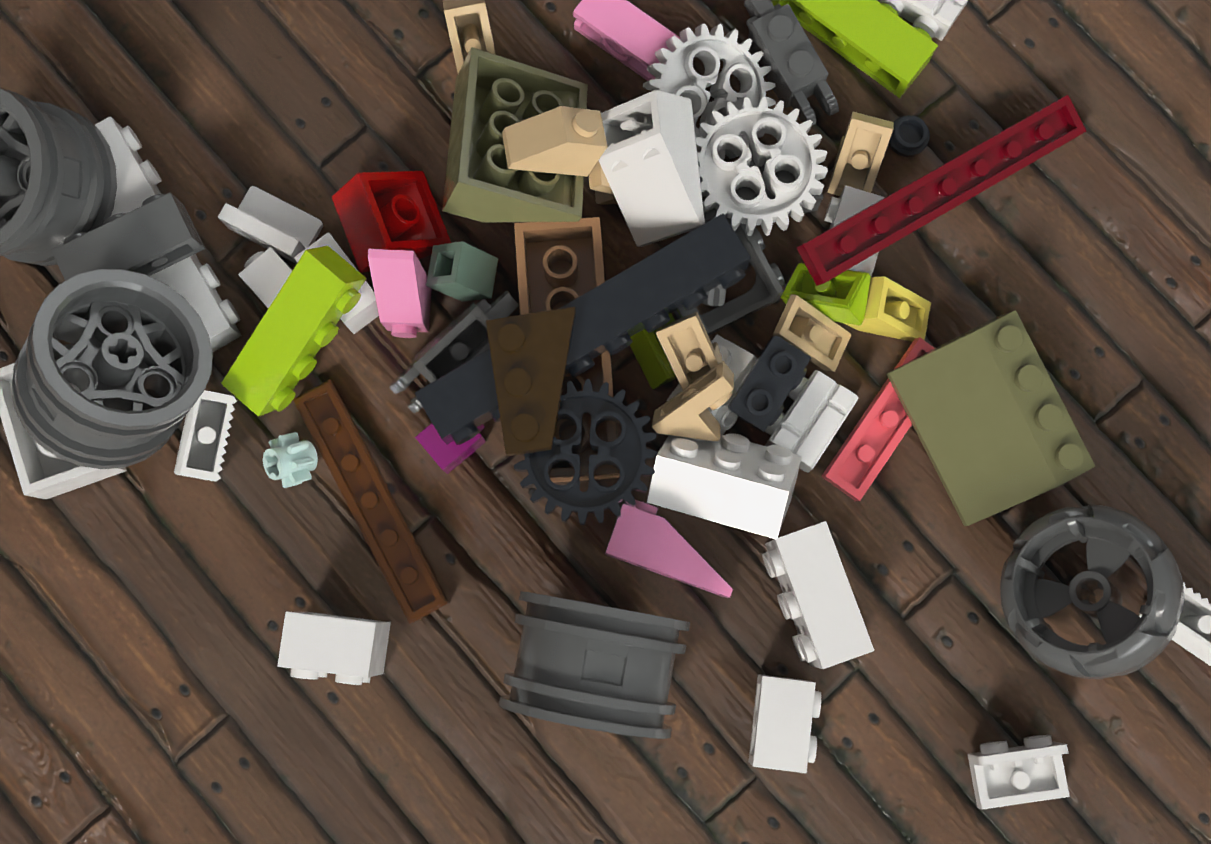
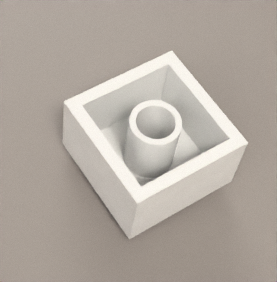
M286 612L277 667L291 668L290 677L318 679V677H327V673L336 674L335 682L352 685H362V682L370 683L371 677L384 674L391 622L312 612Z

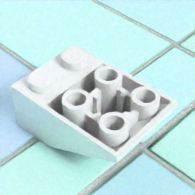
M653 90L601 113L608 147L598 161L636 245L643 247L695 230L705 224L691 99L660 90Z

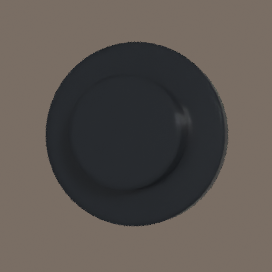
M910 115L899 117L894 121L889 146L900 156H916L928 145L930 138L929 129L919 117Z

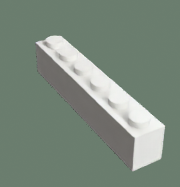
M111 116L95 124L109 144L116 165L117 191L111 216L119 213L127 214L141 207L143 201L147 198L161 194L156 184L161 182V178L150 161L146 160L143 162L137 150L142 148V145L129 126L122 128ZM196 254L150 276L167 284L183 296L199 314L209 334L212 352L242 336L235 324L240 321L237 311L228 299L221 300L215 289L220 286L217 276L207 263L203 266L201 265Z

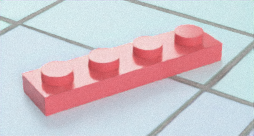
M920 337L914 339L895 369L935 348ZM889 378L821 476L854 501H861L912 425Z

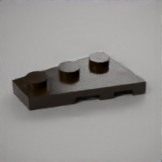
M576 306L486 320L506 456L551 450L553 447Z

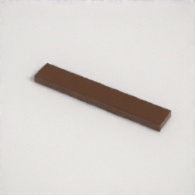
M330 379L294 398L293 401L409 624H413L448 605L447 597L334 382Z

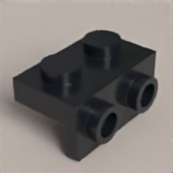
M772 336L732 398L728 409L753 428L765 432L767 427L772 426L781 415L784 408L783 402L789 392L796 389L802 382L807 372L805 367L811 357L781 337Z

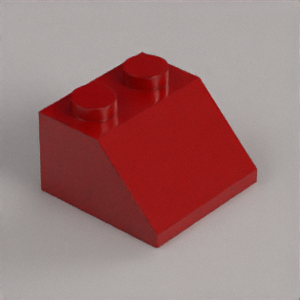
M424 171L357 173L332 196L360 272H370L368 249L414 251L419 260L431 255L434 245L451 243Z

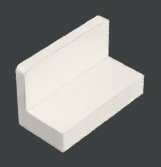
M255 186L249 188L238 209L225 203L218 215V218L228 229L266 249L271 247L278 255L295 264L298 262L294 257L313 244L323 228L321 220Z

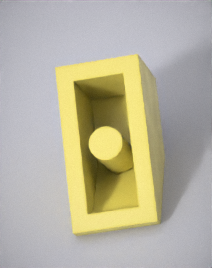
M885 276L871 277L862 325L844 324L861 332L911 342L919 337L925 340L931 302Z

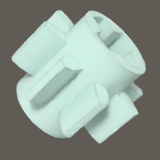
M297 432L280 435L277 439L269 440L271 448L265 450L263 454V466L269 478L272 480L282 479L283 488L302 484V482L312 479L310 471L317 467L318 456L315 447L310 441H299Z

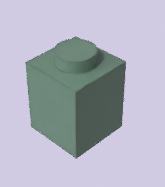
M463 241L434 245L426 286L462 302L482 300L483 298L491 299L498 258Z

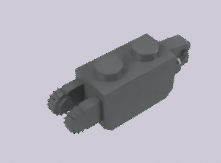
M745 0L744 5L751 17L746 22L749 29L748 39L752 40L750 50L753 54L759 51L764 53L758 64L760 67H771L772 70L765 76L769 82L775 83L776 87L773 90L779 101H784V107L792 106L793 109H799L798 117L803 123L811 120L813 122L812 125L816 123V116L807 100V97L814 94L827 116L839 112L837 100L826 82L829 73L789 4L773 6L770 0Z
M508 291L501 294L491 304L484 298L476 305L473 302L411 359L412 364L391 383L389 388L397 394L405 390L420 373L431 384L489 350L486 320L508 317L520 304ZM415 395L407 407L413 413H416L423 406Z

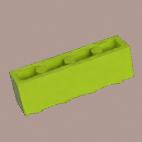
M877 0L771 1L773 6L789 4L804 29L898 98L902 97L929 63L938 47L925 30L911 26L899 17L897 11L892 6L880 3Z
M329 246L305 250L221 384L258 417L274 410L278 412L284 410L294 399L296 393L293 389L299 380L308 376L316 366L317 360L314 357L320 348L329 344L338 333L339 328L336 324L342 315L352 310L360 300L361 294L358 291L367 278Z

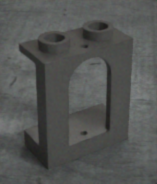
M740 223L735 230L736 235L751 257L749 262L754 267L756 273V280L752 289L703 315H700L697 307L688 311L681 307L673 312L677 320L698 312L709 336L779 301L783 293L782 286L785 285L784 278L775 263L769 265L762 252L765 249L763 238L756 227L752 236L747 235L746 224Z

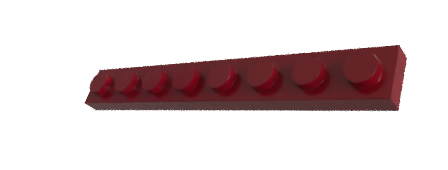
M1066 95L796 248L816 286L824 284L1087 131L1069 95Z

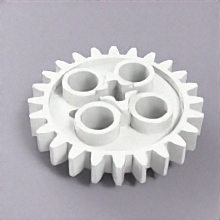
M701 24L695 28V33L688 27L680 32V39L675 35L666 41L668 49L661 48L655 52V56L660 63H653L647 67V71L656 78L643 83V87L647 90H660L691 99L695 137L703 138L696 127V121L700 115V124L703 122L713 126L711 116L714 110L725 117L727 103L731 101L738 110H741L745 97L750 99L753 108L759 107L762 97H766V91L776 87L775 83L764 82L763 76L772 70L771 67H759L757 64L764 53L759 51L751 55L748 50L752 40L749 38L740 44L737 43L738 30L736 29L724 37L721 24L713 27L710 34L706 24ZM694 57L699 58L704 64L705 72L703 76L699 75L693 68ZM720 60H722L724 62V66L722 71L718 74L720 68ZM731 74L735 75L740 81L739 93L730 86L729 79ZM711 86L709 92L705 90L706 87ZM710 96L714 98V101L709 102ZM766 97L768 107L776 104L775 100ZM740 134L739 137H741L746 143L747 147H749V141L746 135ZM723 150L718 153V156L723 161L725 154L729 159L738 157L732 150Z
M745 97L741 110H738L731 101L728 102L726 116L724 117L721 113L714 110L711 116L713 126L702 122L699 133L703 138L695 137L702 197L706 196L703 202V211L708 212L715 208L717 210L716 217L723 213L725 217L731 219L730 225L734 231L740 223L746 224L748 236H752L756 225H761L766 236L770 235L774 222L785 231L789 225L788 216L797 222L802 221L804 216L802 207L809 210L814 208L816 200L812 195H821L824 185L818 180L824 179L828 172V168L818 165L825 161L827 151L814 150L820 144L821 134L808 136L813 122L811 120L801 124L796 122L799 114V109L797 108L788 115L784 114V101L781 100L777 103L774 110L769 109L766 97H762L759 107L754 108L750 99ZM764 133L771 134L777 139L778 143L770 146L764 145L758 140L757 136ZM740 134L746 135L749 141V147H747L744 140L741 137H739ZM723 150H732L739 156V159L734 162H725L718 156V153ZM751 158H753L756 166L749 167ZM764 165L765 168L763 174H761L758 167ZM781 170L789 171L794 175L796 181L793 183H783L777 179L775 173ZM765 186H767L769 191L775 196L774 199L768 198L765 192ZM740 187H749L755 191L757 197L749 201L743 200L736 194V190Z

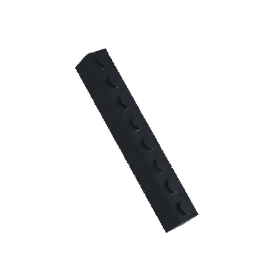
M723 213L559 308L576 306L564 376L570 373L573 378L583 374L595 365L592 359L606 351L610 355L622 351L633 342L631 336L643 329H646L648 333L656 331L671 320L669 314L681 307H684L686 311L691 310L708 298L706 292L720 284L723 289H726L746 276L744 270L747 269L751 257ZM490 349L415 392L439 436L447 445L453 441L456 445L469 441L479 434L480 431L477 427L492 418L496 423L501 421Z

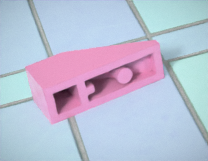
M368 249L370 272L379 319L387 331H392V336L400 338L417 337V332L429 333L432 288L426 286L428 276L415 252Z
M635 500L636 506L634 507L626 504L622 505L620 510L621 517L617 519L605 553L607 556L716 595L730 598L733 589L665 518L656 515L657 507Z

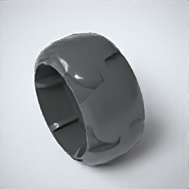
M1089 504L1084 507H1065L1048 513L1033 522L1019 535L1013 543V550L1003 565L1000 579V599L1004 617L1009 628L1014 632L1021 645L1037 660L1071 676L1085 679H1103L1124 676L1135 672L1149 664L1164 651L1176 633L1177 624L1183 612L1184 586L1179 566L1173 554L1163 540L1146 523L1125 511L1103 505ZM1078 540L1082 543H1087L1086 559L1088 571L1077 574L1069 586L1043 579L1045 572L1041 569L1054 552ZM1130 554L1141 566L1147 582L1146 605H1141L1139 613L1142 614L1141 618L1135 612L1122 606L1120 591L1106 579L1125 563ZM1099 588L1103 591V596L1100 601L1093 604L1089 601L1090 594L1096 596L1093 591ZM1073 602L1076 607L1090 617L1099 620V625L1107 644L1102 645L1095 642L1086 646L1067 641L1057 635L1043 618L1054 615Z

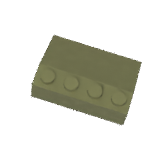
M471 47L455 82L442 211L480 222H579L582 218L584 176L508 169L502 132L505 127L559 106L587 109L588 84Z
M1016 310L997 316L887 373L964 526L974 524L1059 487L1095 467Z

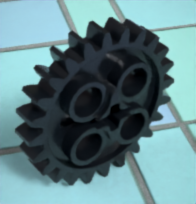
M586 379L583 391L577 392L572 381H568L567 394L561 396L557 421L560 419L573 421L577 426L576 433L568 440H559L554 437L551 450L520 454L525 457V460L516 463L514 469L515 471L528 472L529 474L520 482V485L523 489L533 486L537 488L530 498L533 503H537L544 498L548 500L545 506V514L550 515L559 507L562 509V522L566 523L572 512L578 513L579 522L584 526L588 513H594L599 524H603L604 510L610 509L619 518L621 517L620 502L624 501L627 505L634 507L636 502L631 492L633 490L641 493L647 492L648 488L640 478L641 476L652 477L655 474V470L646 465L645 461L656 459L658 452L647 449L646 445L655 441L657 436L656 433H643L642 429L650 423V417L643 416L636 419L634 415L638 411L640 403L636 401L625 406L623 404L625 390L622 389L614 397L609 396V383L605 382L599 392H593L590 379ZM588 413L591 415L590 445L592 450L598 451V454L590 455L588 490L582 492L580 491L581 461L579 455L573 454V451L580 450L582 447L583 415ZM609 420L616 422L621 428V435L612 442L602 441L596 434V429L600 423ZM563 462L570 464L575 470L574 478L566 485H557L550 480V471L553 466ZM609 464L617 468L620 478L616 484L604 487L595 481V471L601 465Z

